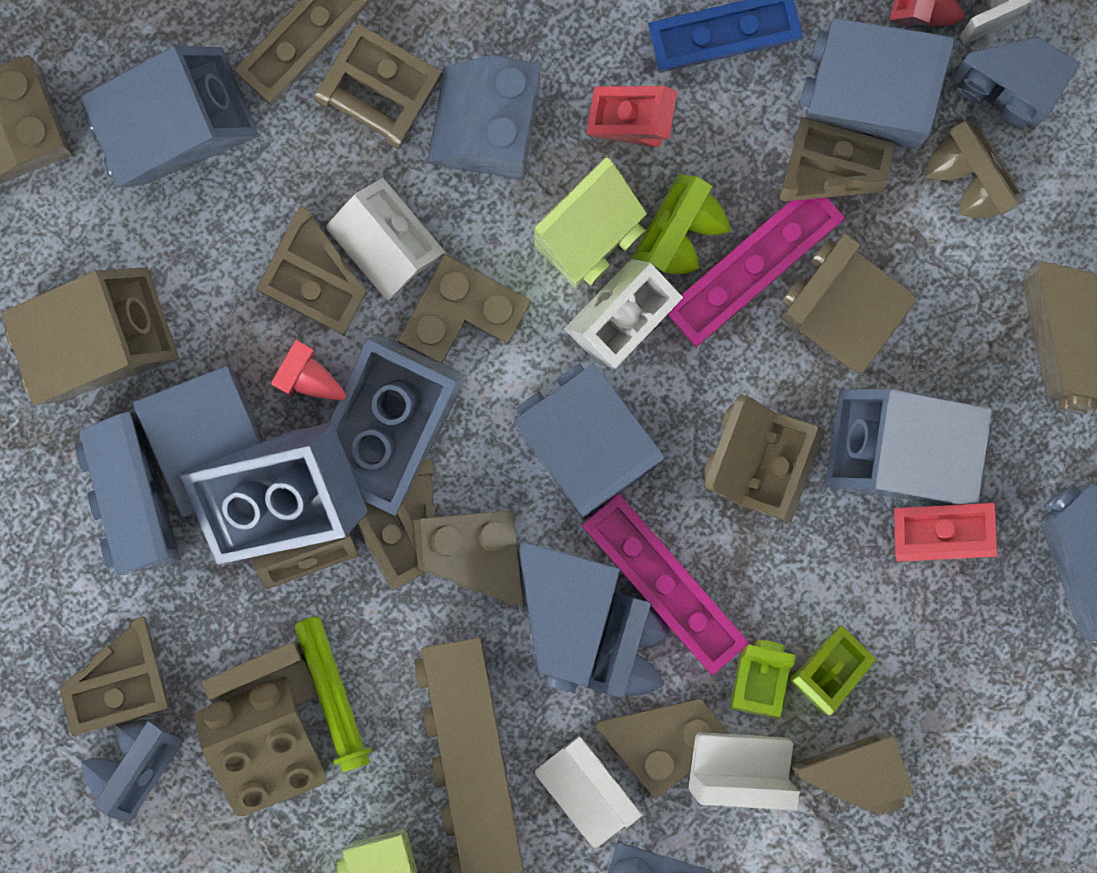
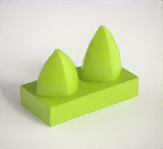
M678 174L631 259L650 262L658 271L669 274H687L698 270V256L691 241L685 236L687 231L690 230L705 235H719L731 231L724 209L717 199L709 193L713 186L698 176Z

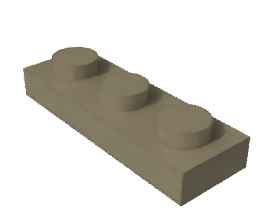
M300 0L234 69L235 73L272 107L372 0Z

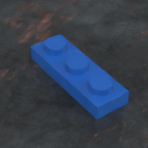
M743 0L649 22L647 26L658 73L800 41L803 37L794 0Z

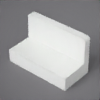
M984 0L988 11L973 17L959 36L963 45L1016 22L1031 3V0Z
M384 178L354 194L326 226L329 233L386 300L394 297L415 275L436 263L445 253L443 248Z
M699 732L695 736L688 790L700 805L797 810L800 791L789 780L793 742L789 738Z
M580 735L535 770L537 778L593 848H598L624 826L628 828L642 816L639 809Z

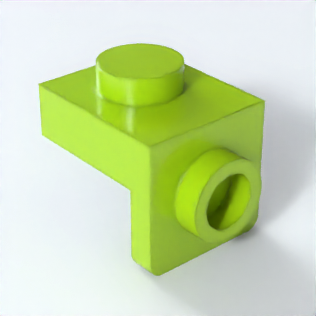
M756 640L755 646L747 645L742 649L739 655L729 709L779 719L782 713L789 670L795 664L796 655L785 653V646L783 644L767 640Z

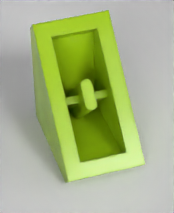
M840 625L788 680L822 714L830 716L837 710L877 659L848 630Z

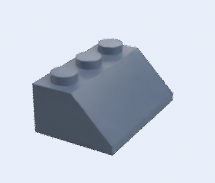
M130 411L121 413L79 430L82 442L75 444L76 455L82 472L90 471L94 490L88 491V501L94 519H102L107 538L100 539V546L107 568L115 567L116 575H127L181 560L152 448L138 415Z

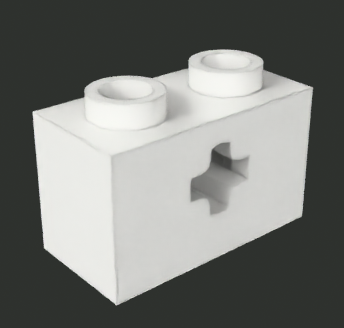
M630 259L564 329L596 363L616 369L683 297L650 262Z

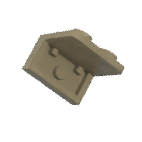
M844 233L837 244L828 238L811 262L818 269L809 282L806 283L801 278H798L781 301L789 307L781 319L854 373H862L868 368L914 306L915 296L911 291L859 254L857 249L861 244Z
M739 394L734 404L730 405L725 412L722 422V437L717 450L707 460L705 466V487L739 506L791 523L825 430L818 426L775 413L753 398Z
M286 676L272 682L259 684L252 690L227 700L214 702L207 708L194 713L201 750L235 815H249L325 783V770L300 720L294 693Z

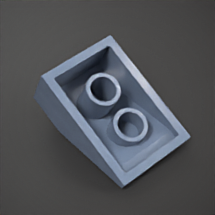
M379 333L366 339L345 385L344 392L347 396L345 400L338 401L329 422H333L363 500L396 516L448 418L466 375Z
M333 422L287 432L187 470L180 475L217 565L344 538L368 512Z

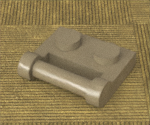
M357 23L318 88L314 101L325 108L331 105L387 137L386 143L399 150L406 141L415 121L443 74L439 69ZM345 77L352 78L402 107L403 110L397 120L341 89L340 87Z

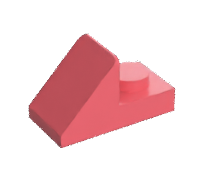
M594 86L586 134L638 145L660 147L662 139H669L678 91L666 86Z

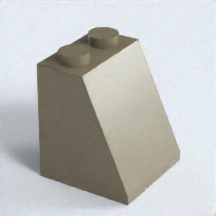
M1040 261L1024 273L1023 287L1046 398L1059 400L1058 409L1087 415L1088 411H1096L1097 274Z
M148 267L95 270L1 312L6 326L5 334L7 341L14 349L22 372V384L25 391L30 395L33 406L61 402L180 359Z

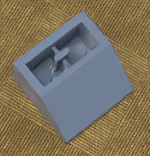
M1034 37L969 52L952 75L951 80L959 84L957 91L967 99L978 104H982L985 100L1001 110L998 115L1006 123L1017 129L1024 130L1027 126L1034 130L1050 114L1081 63L1043 39Z

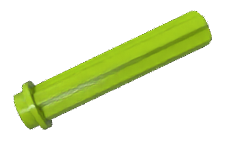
M312 616L303 619L295 624V631L338 755V759L333 760L334 765L340 764L342 773L371 763L368 754L372 753L371 747L364 748L321 618Z

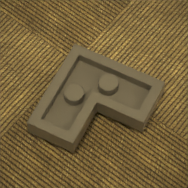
M444 254L398 342L443 364L466 322L509 345L531 304V300Z

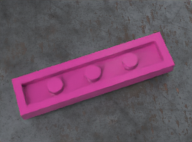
M828 198L789 201L681 295L683 298L667 316L689 342L697 348L842 223L845 217Z
M617 494L582 525V528L616 567L620 569L622 574L642 597L651 603L650 606L711 676L749 644L746 638L620 494Z

